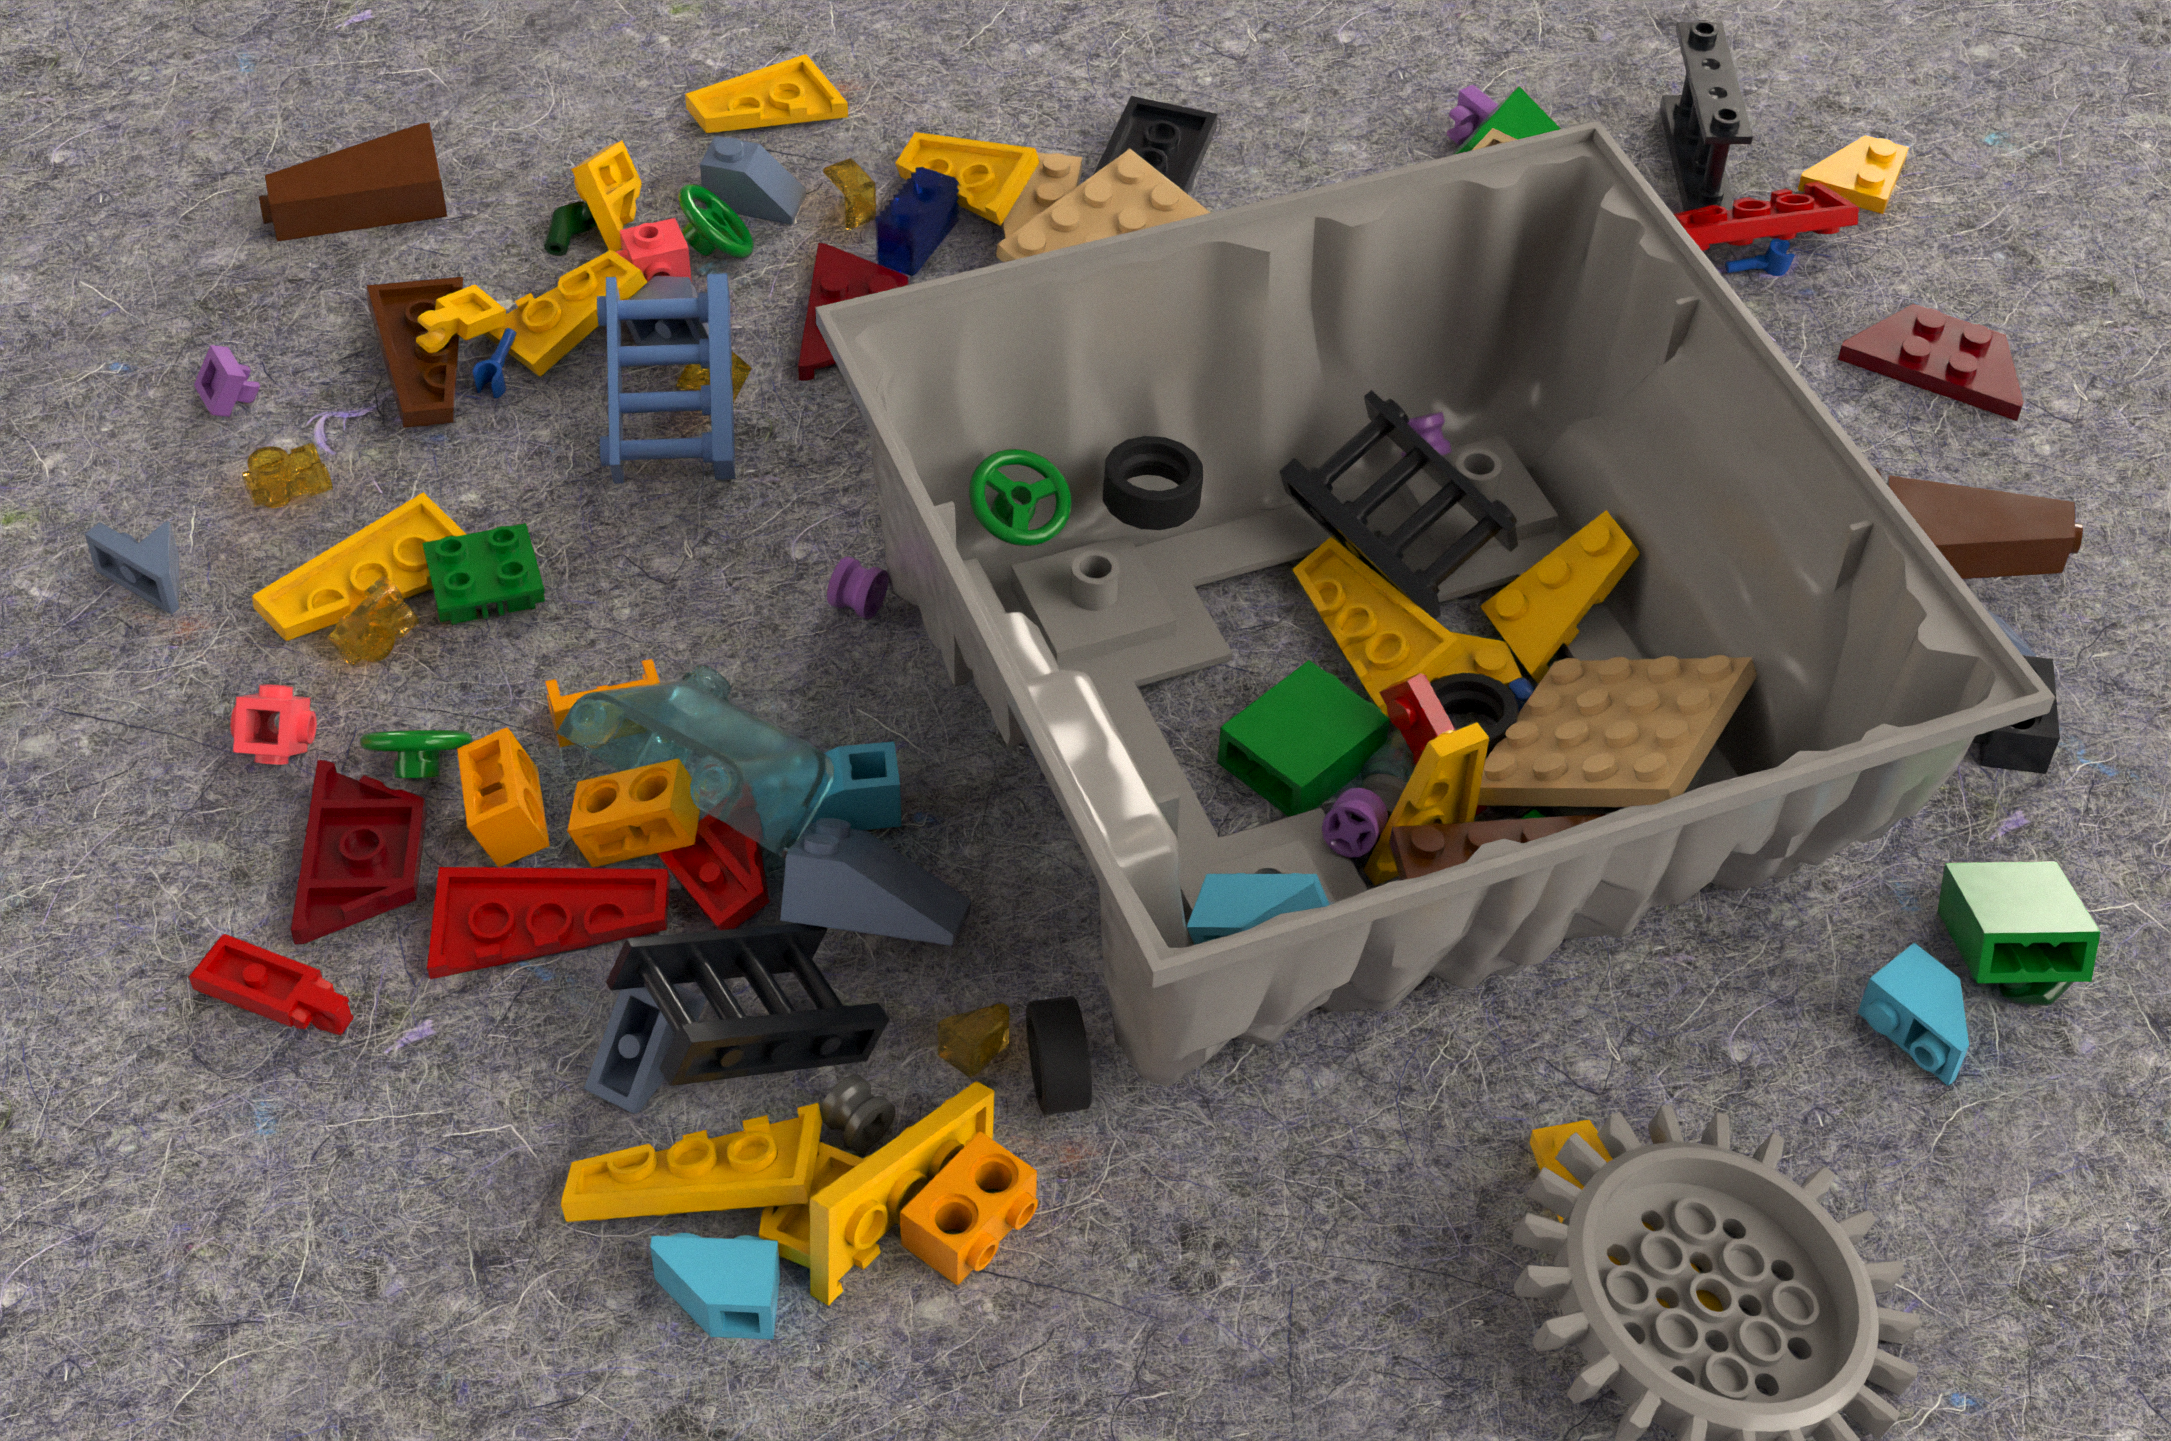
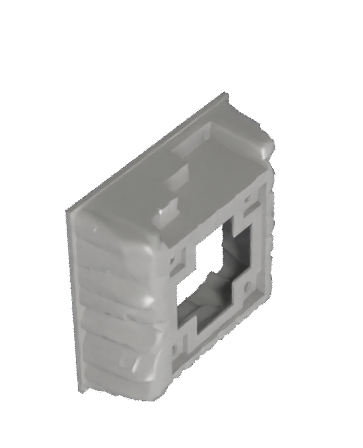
M1599 120L815 307L816 324L869 428L882 521L886 566L892 593L911 604L918 605L922 614L923 624L933 644L942 651V657L954 687L967 684L974 678L975 685L988 707L991 708L993 721L1007 746L1028 742L1099 882L1104 978L1112 1010L1115 1043L1122 1048L1134 1070L1141 1077L1162 1086L1169 1087L1186 1077L1197 1066L1206 1063L1230 1039H1243L1258 1046L1264 1044L1275 1045L1305 1013L1318 1006L1327 1013L1333 1011H1366L1368 1009L1384 1012L1393 1009L1428 975L1461 988L1474 989L1491 973L1507 977L1522 969L1524 965L1541 963L1561 944L1562 940L1607 935L1620 938L1630 935L1650 907L1682 904L1710 882L1725 891L1741 890L1759 886L1768 878L1787 876L1804 863L1818 866L1830 856L1849 846L1852 842H1867L1882 838L1901 818L1916 815L1942 784L1956 772L1976 735L2048 714L2055 699L2053 693ZM1370 390L1377 394L1384 402L1388 399L1394 400L1404 410L1409 419L1443 412L1445 423L1441 429L1443 437L1450 441L1452 452L1442 455V457L1491 503L1496 499L1500 500L1511 510L1517 519L1515 525L1518 546L1510 552L1495 537L1490 539L1438 586L1440 590L1437 594L1439 602L1514 581L1607 510L1640 554L1602 603L1593 604L1576 627L1580 632L1568 647L1564 644L1561 645L1568 658H1577L1583 661L1608 660L1614 657H1625L1628 660L1657 659L1664 656H1674L1678 659L1707 658L1714 655H1725L1728 658L1752 657L1757 673L1756 679L1684 794L1654 805L1629 807L1551 806L1557 817L1592 814L1607 815L1526 843L1508 839L1485 843L1465 863L1413 879L1391 881L1369 890L1350 857L1337 854L1324 840L1322 824L1325 814L1321 808L1219 838L1137 687L1232 661L1230 648L1194 587L1306 557L1331 537L1285 492L1279 471L1294 458L1307 470L1312 466L1318 469L1370 423L1371 420L1368 418L1364 396ZM1386 435L1331 484L1333 487L1331 493L1342 504L1347 500L1355 501L1402 459L1401 453L1403 450ZM1156 436L1181 442L1193 450L1203 464L1200 507L1193 518L1178 527L1165 530H1145L1124 524L1110 514L1103 502L1105 459L1113 447L1127 439ZM1007 449L1031 451L1050 461L1061 472L1070 490L1071 512L1065 527L1054 538L1039 545L1018 546L996 538L979 523L971 508L969 485L976 467L991 454ZM1007 465L997 469L1013 482L1022 481L1030 485L1045 479L1037 471L1022 465ZM1421 469L1367 517L1368 524L1366 527L1377 537H1380L1382 534L1389 536L1441 490L1442 487ZM1142 475L1127 480L1132 485L1146 490L1163 491L1179 486L1172 480L1160 476ZM985 485V499L991 510V505L998 492ZM1055 495L1038 501L1035 514L1028 524V530L1042 527L1051 519L1056 506ZM1013 499L1015 503L1023 505L1020 501ZM1457 502L1402 552L1404 558L1401 561L1413 572L1417 569L1424 571L1475 526L1478 521ZM1206 874H1317L1327 899L1334 902V904L1326 907L1279 914L1246 931L1194 945L1187 930V924Z

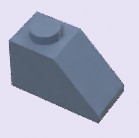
M714 136L700 163L702 187L721 198L738 215L793 224L806 197V188L758 143Z
M654 276L629 300L698 298V292L689 277ZM699 318L625 320L637 346L699 344V339L709 338L708 323H700Z
M673 984L697 1022L706 998L678 984ZM646 987L620 990L584 1087L585 1090L633 1114L640 1112L664 1081L665 1077L659 1068L675 1037V1033Z

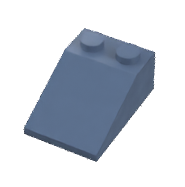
M824 818L817 820L816 823H809L786 854L780 921L953 946L970 913L972 900L869 832L851 829L850 823L844 820Z

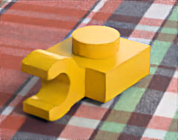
M471 285L436 299L435 311H426L418 317V323L426 328L428 332L416 337V343L428 353H434L441 350L456 333L467 341L504 326L506 309L477 285Z

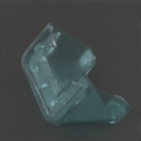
M681 680L587 693L579 698L570 708L557 731L561 736L619 771L677 758L684 765L691 752L703 757L690 784V795L694 804L702 811L719 819L755 841L761 847L785 860L788 851L809 823H811L834 779V766L830 757L814 745L690 682Z

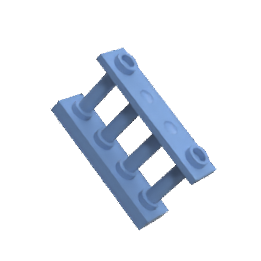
M727 273L707 274V292L698 293V298L620 300L616 277H606V296H597L598 325L607 326L609 436H600L601 466H610L614 484L624 483L625 460L703 458L704 463L713 462L715 480L736 479L730 292ZM699 318L700 323H708L709 338L699 339V344L621 346V320ZM700 364L701 369H710V385H701V390L622 393V367ZM702 411V416L711 415L712 432H702V437L623 440V413Z

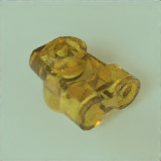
M313 442L290 449V454L282 448L274 446L257 449L247 460L249 470L242 472L246 491L255 507L265 505L270 508H280L287 505L292 497L304 494L312 497L333 490L328 470L325 464L321 462Z
M381 576L364 591L366 598L351 613L343 615L337 622L336 629L328 636L341 657L352 666L362 659L368 662H378L385 659L394 647L395 636L403 638L420 623L417 615L404 602L399 589L385 576Z

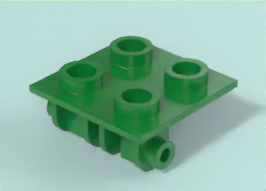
M526 523L500 526L492 530L461 536H448L440 540L422 543L440 623L451 621L453 626L457 625V623L476 620L478 618L475 606L479 605L483 619H488L486 604L496 602L498 615L503 616L504 608L502 601L504 600L507 602L509 613L526 609L533 610L536 609L535 604L545 602V589Z

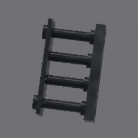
M1707 20L1677 22L1675 30L1686 69L1682 95H1662L1659 110L1683 210L1685 212L1711 205L1722 206L1727 210H1732L1734 201L1725 170L1730 144H1751L1753 135L1722 22Z
M1370 390L1364 396L1368 418L1371 422L1318 469L1312 466L1307 470L1296 458L1292 459L1279 471L1285 492L1333 539L1432 618L1437 619L1441 615L1437 596L1440 592L1438 586L1493 537L1508 551L1511 552L1518 546L1515 525L1517 519L1511 510L1500 500L1496 499L1491 503L1408 425L1409 418L1394 400L1388 399L1384 402L1377 394ZM1387 435L1406 455L1355 501L1347 500L1342 504L1331 493L1333 490L1331 484ZM1423 469L1442 489L1389 536L1382 534L1378 538L1366 527L1368 524L1367 517L1417 472ZM1458 502L1478 523L1424 571L1417 569L1413 572L1401 561L1404 558L1402 552Z
M799 923L628 938L606 981L611 991L646 987L675 1033L672 1044L659 1068L670 1086L864 1062L868 1060L890 1020L879 1003L853 1006L842 1004L813 961V957L828 928ZM793 972L817 1010L796 1011L772 974ZM745 977L769 1015L746 1016L723 979ZM696 982L720 1020L696 1022L673 984Z

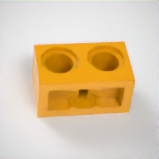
M506 727L457 748L467 828L498 867H502L549 847L538 767L509 728Z
M679 758L578 781L567 832L592 868L695 844L703 795Z
M979 1131L900 1211L901 1245L958 1286L973 1269L981 1271L990 1263L998 1250L999 1242L1013 1228L1020 1230L1033 1217L1038 1206V1199L1036 1198L1037 1170ZM999 1189L1002 1190V1192L988 1193L985 1192V1190ZM950 1229H958L964 1232L959 1234H947L944 1231Z

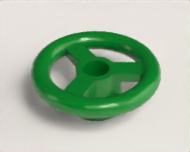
M687 184L680 189L678 194L679 204L689 220L682 228V234L685 240L697 252L704 256H710L716 249H719L723 253L735 258H747L751 255L754 248L752 236L744 222L729 205L717 195L699 185ZM693 199L705 204L707 210L697 207Z
M1022 449L998 451L985 458L976 467L971 477L969 500L975 517L990 534L1006 543L1018 546H1034L1045 543L1059 534L1069 519L1071 494L1068 484L1061 472L1050 461L1036 453ZM1007 465H1022L1037 471L1045 479L1030 485L1022 481L1013 482L997 469ZM985 485L998 492L991 505V510L985 499ZM1055 495L1056 506L1051 519L1042 527L1028 530V524L1035 514L1038 501ZM1013 499L1020 501L1023 505L1015 503Z
M460 730L384 731L364 734L360 738V745L363 749L369 751L398 752V760H394L396 778H426L440 776V750L460 748L471 743L473 738L469 732Z

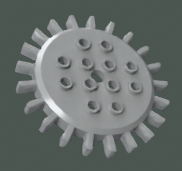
M1661 1106L1649 1123L1648 1129L1653 1144L1647 1146L1641 1145L1621 1112L1610 1114L1597 1134L1613 1159L1608 1163L1576 1132L1567 1139L1555 1159L1584 1188L1581 1190L1543 1167L1526 1195L1563 1217L1564 1220L1562 1223L1526 1212L1513 1232L1512 1242L1554 1256V1266L1526 1265L1514 1283V1290L1516 1296L1558 1299L1563 1315L1554 1316L1546 1320L1532 1339V1343L1537 1352L1559 1349L1574 1343L1577 1344L1589 1364L1581 1369L1566 1393L1575 1404L1594 1397L1605 1385H1608L1623 1400L1630 1404L1631 1407L1620 1419L1615 1437L1616 1441H1635L1647 1430L1651 1420L1677 1433L1676 1441H1805L1806 1438L1811 1436L1816 1441H1861L1839 1415L1841 1411L1877 1439H1881L1896 1422L1901 1413L1865 1386L1864 1383L1867 1380L1900 1396L1914 1381L1919 1367L1877 1348L1878 1340L1904 1344L1920 1326L1918 1314L1877 1307L1874 1293L1890 1291L1906 1272L1902 1261L1862 1262L1854 1245L1860 1242L1877 1219L1870 1210L1849 1215L1839 1222L1834 1220L1826 1209L1819 1204L1828 1192L1835 1174L1824 1166L1808 1175L1802 1185L1798 1186L1791 1179L1775 1170L1777 1163L1782 1158L1783 1137L1772 1133L1758 1147L1752 1158L1730 1150L1731 1131L1729 1115L1720 1112L1714 1115L1703 1131L1701 1144L1684 1142L1673 1106ZM1642 1222L1650 1224L1655 1231L1647 1229ZM1724 1230L1731 1232L1736 1239L1730 1238ZM1608 1256L1618 1259L1621 1265L1618 1266L1611 1262ZM1690 1263L1699 1266L1703 1273L1694 1270ZM1772 1271L1779 1273L1784 1281L1776 1278ZM1696 1290H1706L1714 1294L1720 1300L1723 1311L1716 1312L1706 1308L1699 1301ZM1656 1298L1666 1301L1670 1309L1660 1305ZM1739 1305L1747 1308L1752 1316L1745 1314ZM1706 1341L1715 1344L1720 1352L1712 1350L1706 1344ZM1788 1348L1797 1351L1802 1359L1793 1356ZM1755 1384L1764 1387L1768 1391L1769 1396L1762 1394Z

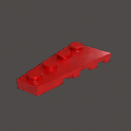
M1816 181L1804 184V193L1792 194V190L1785 188L1772 191L1770 201L1746 197L1734 200L1732 210H1727L1722 206L1711 205L1673 215L1699 248L1704 251L1710 248V244L1725 242L1729 245L1744 246L1752 244L1754 238L1761 237L1789 240L1795 238L1799 232L1812 231L1817 234H1834L1839 232L1840 227L1858 225L1859 207Z
M439 867L427 962L430 979L665 931L667 930L670 889L669 870Z

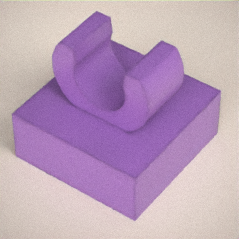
M1474 85L1459 90L1457 107L1449 112V117L1455 121V128L1448 130L1447 136L1458 145H1462L1498 104Z
M210 345L194 383L197 392L211 415L229 417L236 400L244 403L254 402L260 388L259 382L247 381L251 369L248 366L238 364L229 347Z

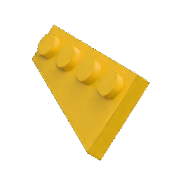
M975 1081L954 1097L945 1100L940 1107L919 1122L904 1129L899 1136L878 1151L863 1158L858 1165L830 1185L822 1187L810 1198L811 1296L829 1306L843 1292L842 1284L838 1281L854 1265L864 1270L881 1253L880 1247L876 1242L895 1223L900 1225V1211L979 1131L993 1139L994 1090Z
M814 1103L798 1107L799 1117L772 1124L769 1123L768 1115L742 1121L743 1131L710 1139L707 1130L682 1135V1140L665 1150L655 1152L651 1144H644L571 1162L560 1203L566 1222L601 1221L612 1218L650 1215L664 1216L676 1213L725 1211L729 1209L809 1203L823 1122L819 1104Z

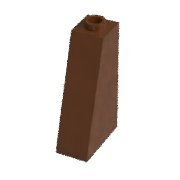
M430 122L417 124L265 175L268 194L259 196L264 224L273 223L277 242L447 217L442 180Z
M1893 475L1888 477L1886 484L1961 579L2063 573L2069 554H2077L2080 549L2083 525L2075 523L2074 501Z

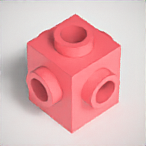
M676 218L654 223H644L636 227L620 230L622 250L615 252L639 268L647 282L654 276L689 277L691 280L689 247Z
M260 684L259 693L236 697V705L232 711L230 724L231 734L234 737L233 752L255 754L254 762L277 765L289 764V756L307 752L308 744H312L314 741L317 727L316 714L314 711H310L311 697L293 696L292 686ZM280 712L278 730L275 727L274 720L276 715Z

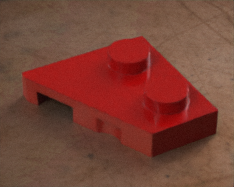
M744 788L698 822L694 845L657 853L664 866L718 930L735 929L770 902L755 805Z

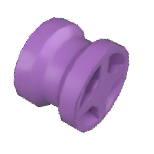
M1443 412L1409 419L1407 424L1441 456L1452 452L1450 441L1443 437L1441 429L1445 423ZM1402 451L1401 457L1403 458L1406 455L1404 451Z
M845 556L837 564L831 575L827 590V601L829 605L837 608H844L846 606L854 608L857 616L871 619L880 609L886 596L889 583L888 573L886 570L878 567L866 569L861 566L859 560Z
M1351 788L1343 792L1323 820L1322 833L1324 840L1337 854L1346 857H1360L1368 853L1387 824L1388 812L1386 805L1378 795L1364 788ZM1349 813L1360 817L1364 821L1358 822L1352 819Z

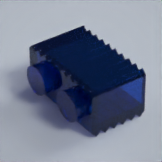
M924 167L916 168V173H911V178L907 179V183L902 184V189H898V194L893 195V199L889 200V205L884 206V210L880 211V216H875L876 259L878 265L910 276L915 275L959 221L957 217L959 214L957 210L959 204L956 202L959 199L957 196L959 192L957 185L959 182L956 178Z

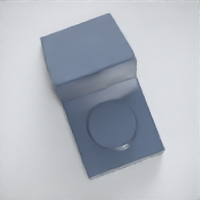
M101 522L85 533L92 561L97 572L171 615L179 609V554L170 522H164L139 543L128 533L122 532L120 534Z

